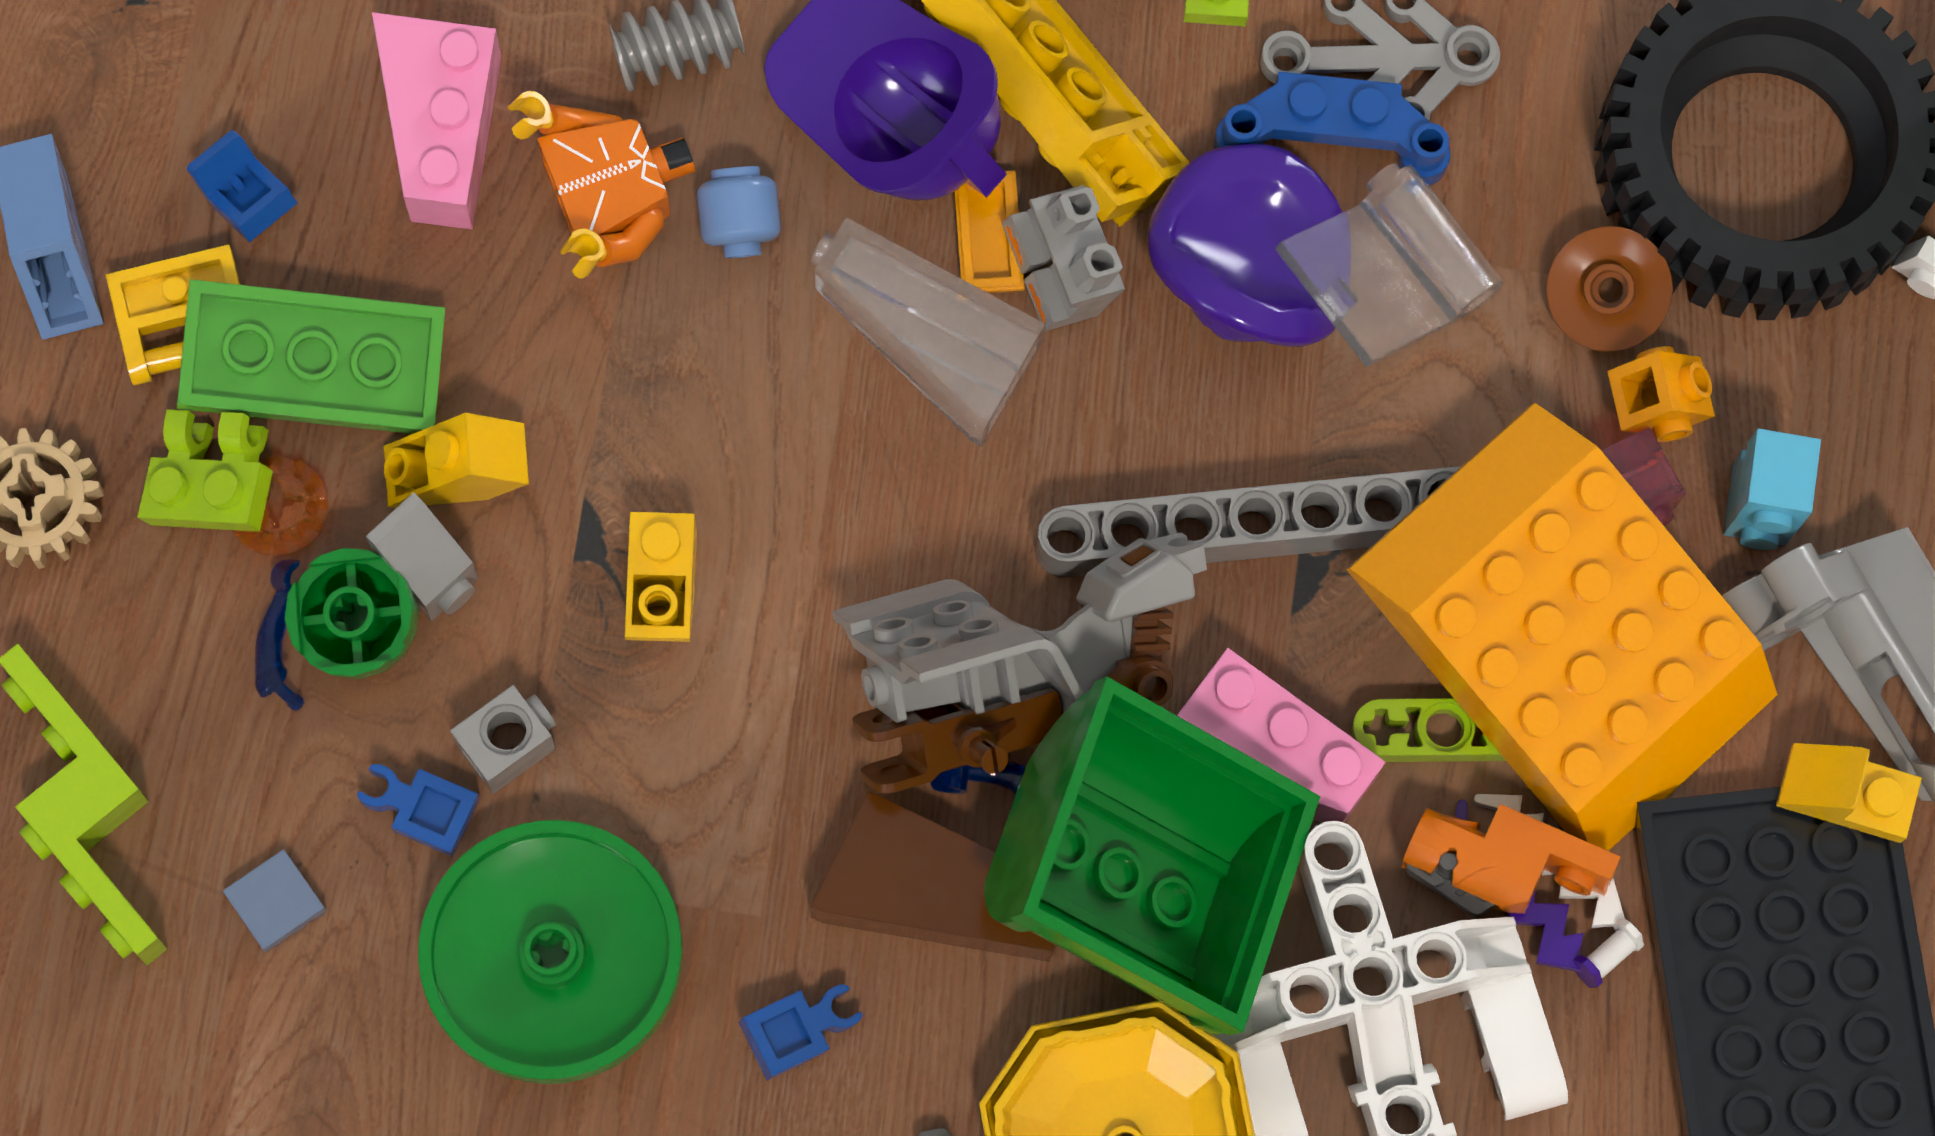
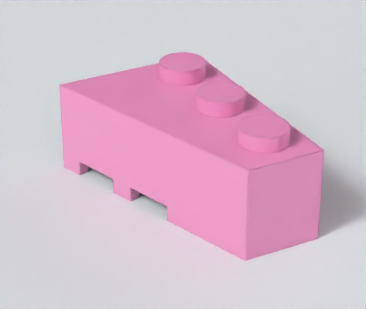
M372 12L403 197L410 220L417 223L473 230L502 57L497 31L495 28Z
M1229 648L1226 649L1177 714V716L1321 796L1313 820L1322 823L1326 821H1340L1344 823L1374 783L1386 763Z

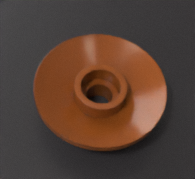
M1617 226L1590 229L1571 239L1555 257L1548 273L1546 286L1547 302L1551 315L1562 332L1577 344L1602 352L1627 350L1650 338L1665 320L1673 296L1671 271L1665 258L1657 253L1658 248L1648 238L1644 239L1640 233ZM1609 279H1617L1623 285V294L1615 302H1606L1601 296V287Z

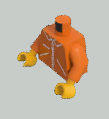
M523 92L508 105V110L521 111L528 118L521 119L512 127V131L515 137L519 139L529 138L538 129L545 135L537 138L541 160L571 233L560 249V253L564 255L573 252L580 256L579 262L572 270L574 276L584 279L595 266L606 267L638 260L663 229L664 220L670 215L669 198L664 183L696 172L685 139L681 137L649 149L638 120H623L619 115L548 104V101L537 92Z

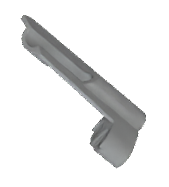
M1908 527L1821 555L1817 554L1811 543L1804 544L1771 562L1761 570L1760 575L1741 583L1722 595L1762 644L1763 651L1800 631L1899 771L1922 777L1917 797L1922 801H1933L1935 803V765L1922 762L1918 758L1881 696L1882 688L1886 681L1893 676L1900 675L1935 733V571Z

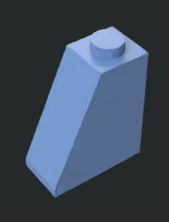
M48 134L1 146L0 207L9 256L42 340L104 324L68 176L53 135Z

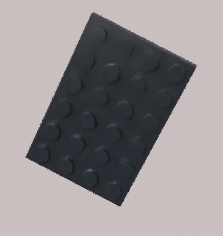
M1781 787L1637 802L1636 831L1684 1136H1935V1029L1903 842H1894L1777 807L1776 803Z

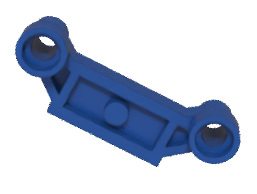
M1278 72L1274 86L1247 103L1232 107L1218 124L1214 138V149L1235 144L1264 145V142L1272 138L1396 151L1399 154L1398 167L1402 176L1410 183L1418 186H1429L1438 182L1444 176L1450 161L1449 136L1440 125L1429 122L1401 96L1402 84ZM1242 128L1248 131L1249 133H1240L1237 132L1235 129ZM1421 147H1428L1434 152H1427Z

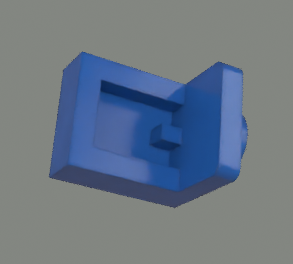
M234 130L225 134L187 166L188 173L210 206L249 243L297 204L289 189L255 158L244 139Z

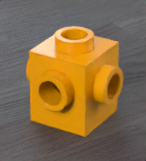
M1662 346L1645 350L1636 356L1637 359L1607 371L1621 431L1655 435L1657 442H1670L1690 436L1693 433L1692 425L1715 417L1710 397L1712 382L1702 364L1701 357L1675 353L1673 347Z

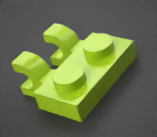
M167 409L164 419L163 436L165 445L169 450L167 458H150L137 518L151 526L260 532L273 471L262 463H258L260 454L264 450L269 430L264 426L249 425L250 417L244 413L221 412L218 441L223 452L222 461L204 460L205 452L212 440L214 427L208 423H194L195 414L189 410Z

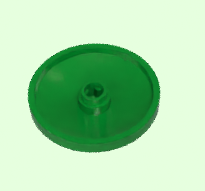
M544 820L516 825L487 837L464 853L449 868L433 892L424 913L418 942V965L424 994L433 1014L454 1044L467 1056L485 1068L511 1079L540 1084L567 1083L596 1076L615 1067L633 1055L652 1037L671 1008L678 990L683 966V936L678 913L666 884L656 869L638 850L608 831L574 821Z

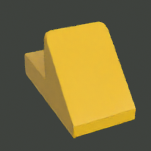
M1794 743L1790 749L1776 806L1902 843L1907 839L1922 777L1868 762L1870 749Z

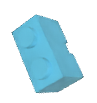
M1757 428L1747 442V449L1742 450L1732 463L1723 535L1740 538L1741 545L1756 550H1774L1778 548V545L1785 546L1812 513L1821 439Z

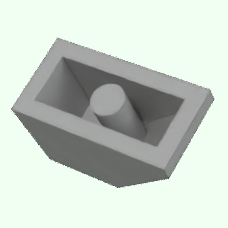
M414 492L366 535L372 552L381 556L396 573L398 571L408 581L414 592L419 610L431 622L443 611L447 615L453 614L473 595L475 587L472 584L478 579L473 562Z

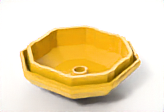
M1159 1000L1031 1025L979 1102L985 1136H1120L1124 1133H1130L1133 1136H1255L1240 1053L1212 1034H1208L1189 1024L1190 1022L1187 1017Z

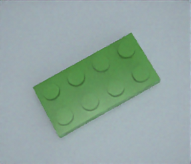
M190 279L176 409L220 414L221 412L244 413L249 417L414 434L435 425L445 307Z

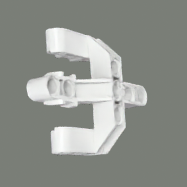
M1326 821L1316 826L1307 836L1299 861V869L1326 958L1262 976L1244 1032L1231 1036L1225 1033L1212 1034L1240 1053L1255 1136H1309L1281 1042L1347 1024L1357 1077V1084L1349 1085L1348 1089L1352 1102L1357 1107L1361 1106L1369 1135L1457 1136L1453 1123L1443 1125L1431 1087L1440 1083L1437 1070L1431 1063L1422 1064L1413 1005L1463 991L1464 994L1460 999L1464 1011L1471 1009L1484 1050V1056L1480 1062L1484 1073L1491 1072L1505 1113L1504 1121L1567 1104L1568 1090L1564 1073L1531 974L1530 965L1527 964L1523 946L1516 930L1514 917L1459 920L1393 939L1363 841L1358 832L1350 825L1340 821ZM1331 843L1337 845L1345 852L1348 865L1340 870L1326 869L1316 860L1314 849L1322 844ZM1344 905L1357 907L1367 919V928L1357 933L1344 931L1337 925L1333 911ZM1424 950L1439 952L1446 958L1449 964V975L1443 978L1426 976L1417 965V954ZM1366 967L1376 969L1386 980V992L1378 996L1363 994L1354 983V971ZM1298 985L1312 986L1320 992L1324 1008L1311 1014L1300 1012L1293 1006L1289 991ZM1393 1104H1403L1410 1107L1418 1118L1419 1126L1417 1131L1412 1134L1395 1132L1386 1121V1108Z

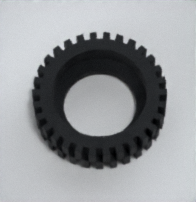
M1679 0L1676 8L1668 3L1656 13L1650 27L1648 28L1645 25L1636 36L1613 80L1598 118L1602 119L1595 134L1594 151L1602 152L1594 167L1596 183L1609 182L1601 198L1606 216L1621 211L1622 217L1617 227L1627 228L1640 233L1644 239L1648 238L1658 248L1657 253L1663 256L1669 265L1673 281V293L1681 281L1685 279L1697 286L1689 302L1704 309L1714 294L1726 297L1723 315L1740 318L1749 303H1756L1757 320H1775L1784 305H1789L1791 319L1809 316L1819 300L1826 311L1840 305L1850 290L1855 296L1871 285L1878 274L1881 276L1912 238L1925 220L1924 216L1935 202V91L1923 93V90L1935 73L1927 58L1910 66L1907 59L1917 45V42L1907 30L1892 41L1885 34V31L1894 17L1881 6L1868 19L1857 11L1863 0H1843L1842 2L1837 0ZM1766 73L1778 75L1809 88L1832 108L1847 133L1853 159L1852 179L1848 194L1841 208L1832 218L1806 235L1784 241L1767 240L1740 233L1723 225L1704 212L1687 195L1679 184L1673 165V134L1678 117L1684 107L1707 86L1721 79L1739 74Z

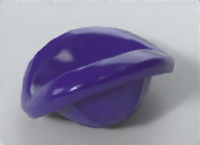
M1235 144L1219 147L1203 153L1180 170L1154 208L1148 231V251L1151 264L1157 275L1172 293L1189 305L1200 322L1223 340L1234 342L1263 341L1281 346L1304 347L1317 343L1331 335L1340 323L1346 298L1348 276L1347 230L1341 207L1321 177L1295 154L1276 146L1263 144Z

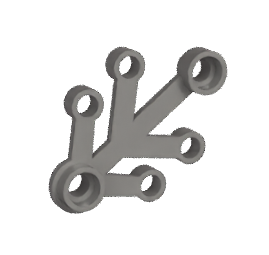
M1324 0L1322 5L1323 13L1330 22L1337 25L1349 24L1372 45L1310 47L1302 35L1285 30L1272 34L1266 40L1260 57V67L1264 76L1275 84L1278 72L1299 74L1375 72L1368 81L1400 84L1413 70H1437L1415 97H1405L1416 110L1430 121L1431 113L1459 84L1466 86L1480 85L1494 75L1500 61V49L1495 38L1487 30L1475 25L1455 27L1425 0H1412L1414 6L1406 10L1396 7L1393 0H1384L1383 8L1387 17L1394 22L1408 23L1411 21L1434 42L1430 44H1412L1361 0H1350L1353 7L1348 11H1339L1334 8L1331 0ZM1464 50L1472 51L1477 55L1479 62L1475 65H1465L1458 59L1457 54ZM1278 56H1288L1294 61L1295 67L1289 71H1283L1275 66L1273 60Z

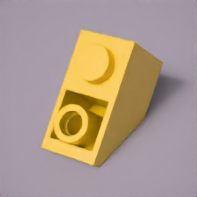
M465 412L384 445V475L386 478L388 507L397 508L413 492L428 506L489 500L529 484L524 423Z
M630 512L625 640L690 642L695 597L697 550L695 514Z

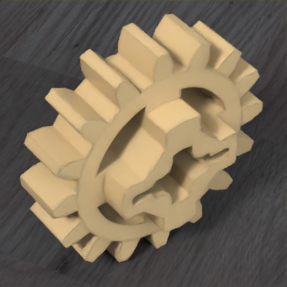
M21 428L17 436L18 444L9 446L0 436V478L11 469L0 482V519L2 522L15 521L22 530V536H18L0 528V553L6 548V560L12 567L18 568L24 556L30 555L37 568L42 569L46 565V553L55 550L57 555L66 561L70 559L69 549L66 545L70 540L74 539L79 543L88 544L90 538L82 528L84 522H100L102 518L98 508L90 504L89 501L103 497L104 490L99 482L88 480L97 470L90 458L78 460L81 450L72 439L58 449V438L53 430L46 429L40 441L34 442L27 429ZM42 461L59 466L69 474L70 478L64 479L62 474L50 476L42 467ZM33 479L42 494L35 496L34 506L31 507V517L22 503L29 501L30 490H33ZM67 514L63 521L53 528L62 515Z

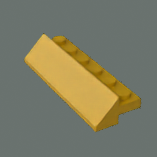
M921 0L930 19L978 44L989 55L996 68L998 77L997 94L1000 97L1004 110L1011 117L1021 122L1038 143V149L1043 158L1054 167H1057L1073 187L1085 185V187L1093 190L1100 208L1096 216L1101 222L1113 219L1121 227L1162 197L1175 176L1190 163L1057 0Z

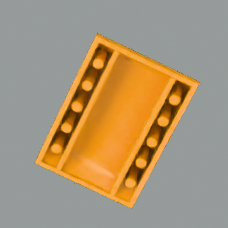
M1536 403L1527 407L1346 569L1565 832L1607 851L1614 847L1636 826L1637 802L1666 799L1778 695L1762 644L1599 447Z

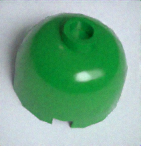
M341 548L319 555L308 564L311 567L302 574L298 583L294 581L287 594L285 623L292 645L305 657L309 664L333 677L364 679L388 671L405 657L417 635L419 608L408 581L398 571L396 573L381 556L369 550Z

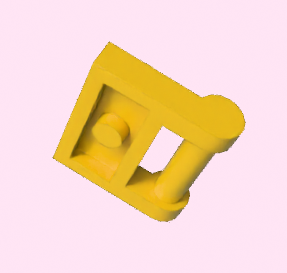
M229 244L105 274L125 361L133 386L152 382V375L181 368L183 342L145 351L142 336L185 325L190 279L241 285L234 255Z

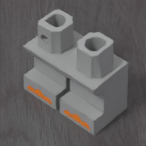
M1082 185L1030 199V209L1010 215L1002 222V226L1021 274L1033 271L1024 279L1043 331L1097 317L1125 290L1119 274L1123 266L1116 248L1107 243L1096 216L1100 208L1093 190Z

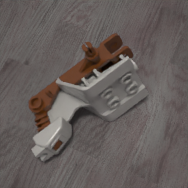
M1183 533L1167 535L1148 541L1144 538L1137 539L1087 572L1076 598L1083 608L1070 616L1062 626L1051 631H1039L1012 621L991 607L980 593L955 579L937 581L832 611L834 621L843 626L854 649L866 657L868 668L862 670V686L868 702L872 707H876L875 709L861 712L852 718L854 730L872 742H882L901 737L902 752L899 755L870 763L861 768L863 782L874 791L885 794L932 782L941 772L964 765L974 768L982 767L990 774H995V768L1000 773L1008 763V752L1039 744L1060 716L1077 699L1091 690L1093 682L1106 676L1159 706L1164 705L1170 699L1173 692V677L1170 669L1162 663L1161 650H1170L1171 643L1158 635L1171 634L1172 628L1158 619H1173V612L1165 608V606L1190 600L1195 596L1193 575L1207 570L1204 545L1199 542L1188 545L1187 535Z

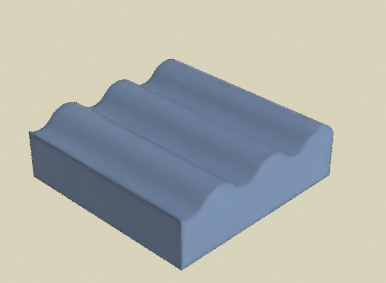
M284 849L223 890V893L265 953L280 945L286 938L297 933L309 922L319 918L326 912L325 907Z

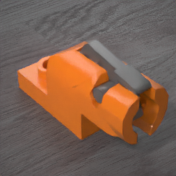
M1499 804L1486 834L1478 830L1480 827L1478 822L1441 814L1427 807L1406 850L1402 867L1406 869L1407 875L1476 918L1492 908L1507 913L1525 914L1544 870L1555 874L1554 880L1571 892L1588 896L1594 891L1605 896L1621 857L1502 804Z

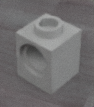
M514 685L450 730L456 746L492 794H495L556 749L552 735L549 733V730L556 726L554 719L535 694L524 700ZM505 723H516L526 730L525 737L520 745L513 749L503 750L491 743L492 735L499 726Z

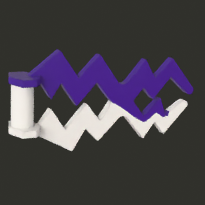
M1476 794L1473 802L1476 806L1497 811L1499 804H1502L1520 812L1523 795ZM1461 799L1457 802L1455 817L1467 820L1466 800ZM1544 813L1525 814L1543 822ZM1544 870L1543 875L1553 874L1546 870ZM1613 878L1605 896L1594 891L1590 895L1585 896L1571 892L1562 886L1560 887L1559 899H1597L1591 928L1611 926L1614 928L1615 933L1588 957L1579 955L1584 933L1563 936L1570 904L1534 903L1535 890L1525 914L1509 913V917H1514L1516 925L1544 927L1536 964L1575 971L1588 988H1597L1603 983L1602 978L1633 951H1639L1644 946L1642 934L1624 917Z

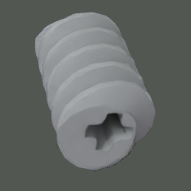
M679 0L670 1L667 21H664L655 6H649L645 8L644 24L641 27L630 11L621 13L619 32H615L608 22L619 72L628 92L635 91L637 72L643 71L652 86L660 84L661 67L664 65L668 66L676 80L684 79L686 60L691 59L702 75L708 73L710 54L715 53L725 69L732 67L735 48H740L745 55L733 0H716L715 9H712L707 0H693L691 15H688Z

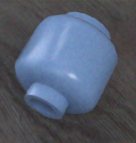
M759 166L732 167L710 171L711 180L701 184L696 193L702 241L710 246L723 247L724 258L762 255L761 243L772 241L781 233L778 187L776 182L767 176H761Z

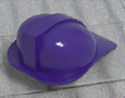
M811 0L773 43L767 53L764 66L766 83L779 109L861 186L874 192L885 193L907 200H932L946 196L959 189L964 183H967L987 198L1007 175L990 156L1001 129V109L997 95L998 77L993 61L978 44L933 21L901 0Z

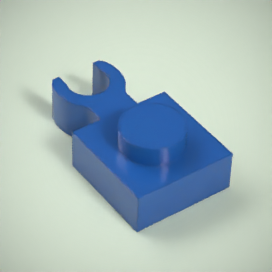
M380 764L370 765L369 771L371 775L388 781V789L384 795L377 798L358 791L357 797L361 804L376 812L387 810L397 812L398 814L391 827L395 833L453 857L480 800L479 795L421 769H418L411 786L400 782L396 774L388 767Z
M843 984L832 987L819 999L816 1005L810 1008L802 991H797L744 1016L738 1022L767 1081L825 1054L830 1048L822 1034L823 1032H844L851 1029L861 1020L863 1016L861 1011L846 1019L839 1018L832 1011V1000L845 995L850 990L848 985Z

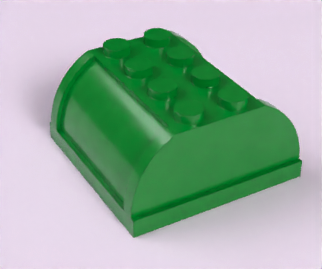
M1106 676L1093 682L1091 690L1077 699L1060 716L1042 739L1027 763L985 879L984 896L988 913L995 921L1018 932L1030 931L1167 1004L1187 1017L1190 1022L1189 1024L1208 1034L1225 1033L1231 1036L1244 1032L1321 796Z

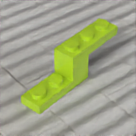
M16 644L0 657V664L10 675L0 685L24 714L36 706L50 725L40 733L64 762H67L74 755L77 756V758L15 806L28 822L18 832L42 861L51 854L57 857L68 871L59 879V882L83 910L94 902L108 919V922L99 930L119 955L125 959L132 952H135L148 966L167 950L166 946L87 852L146 805L148 800L20 645Z

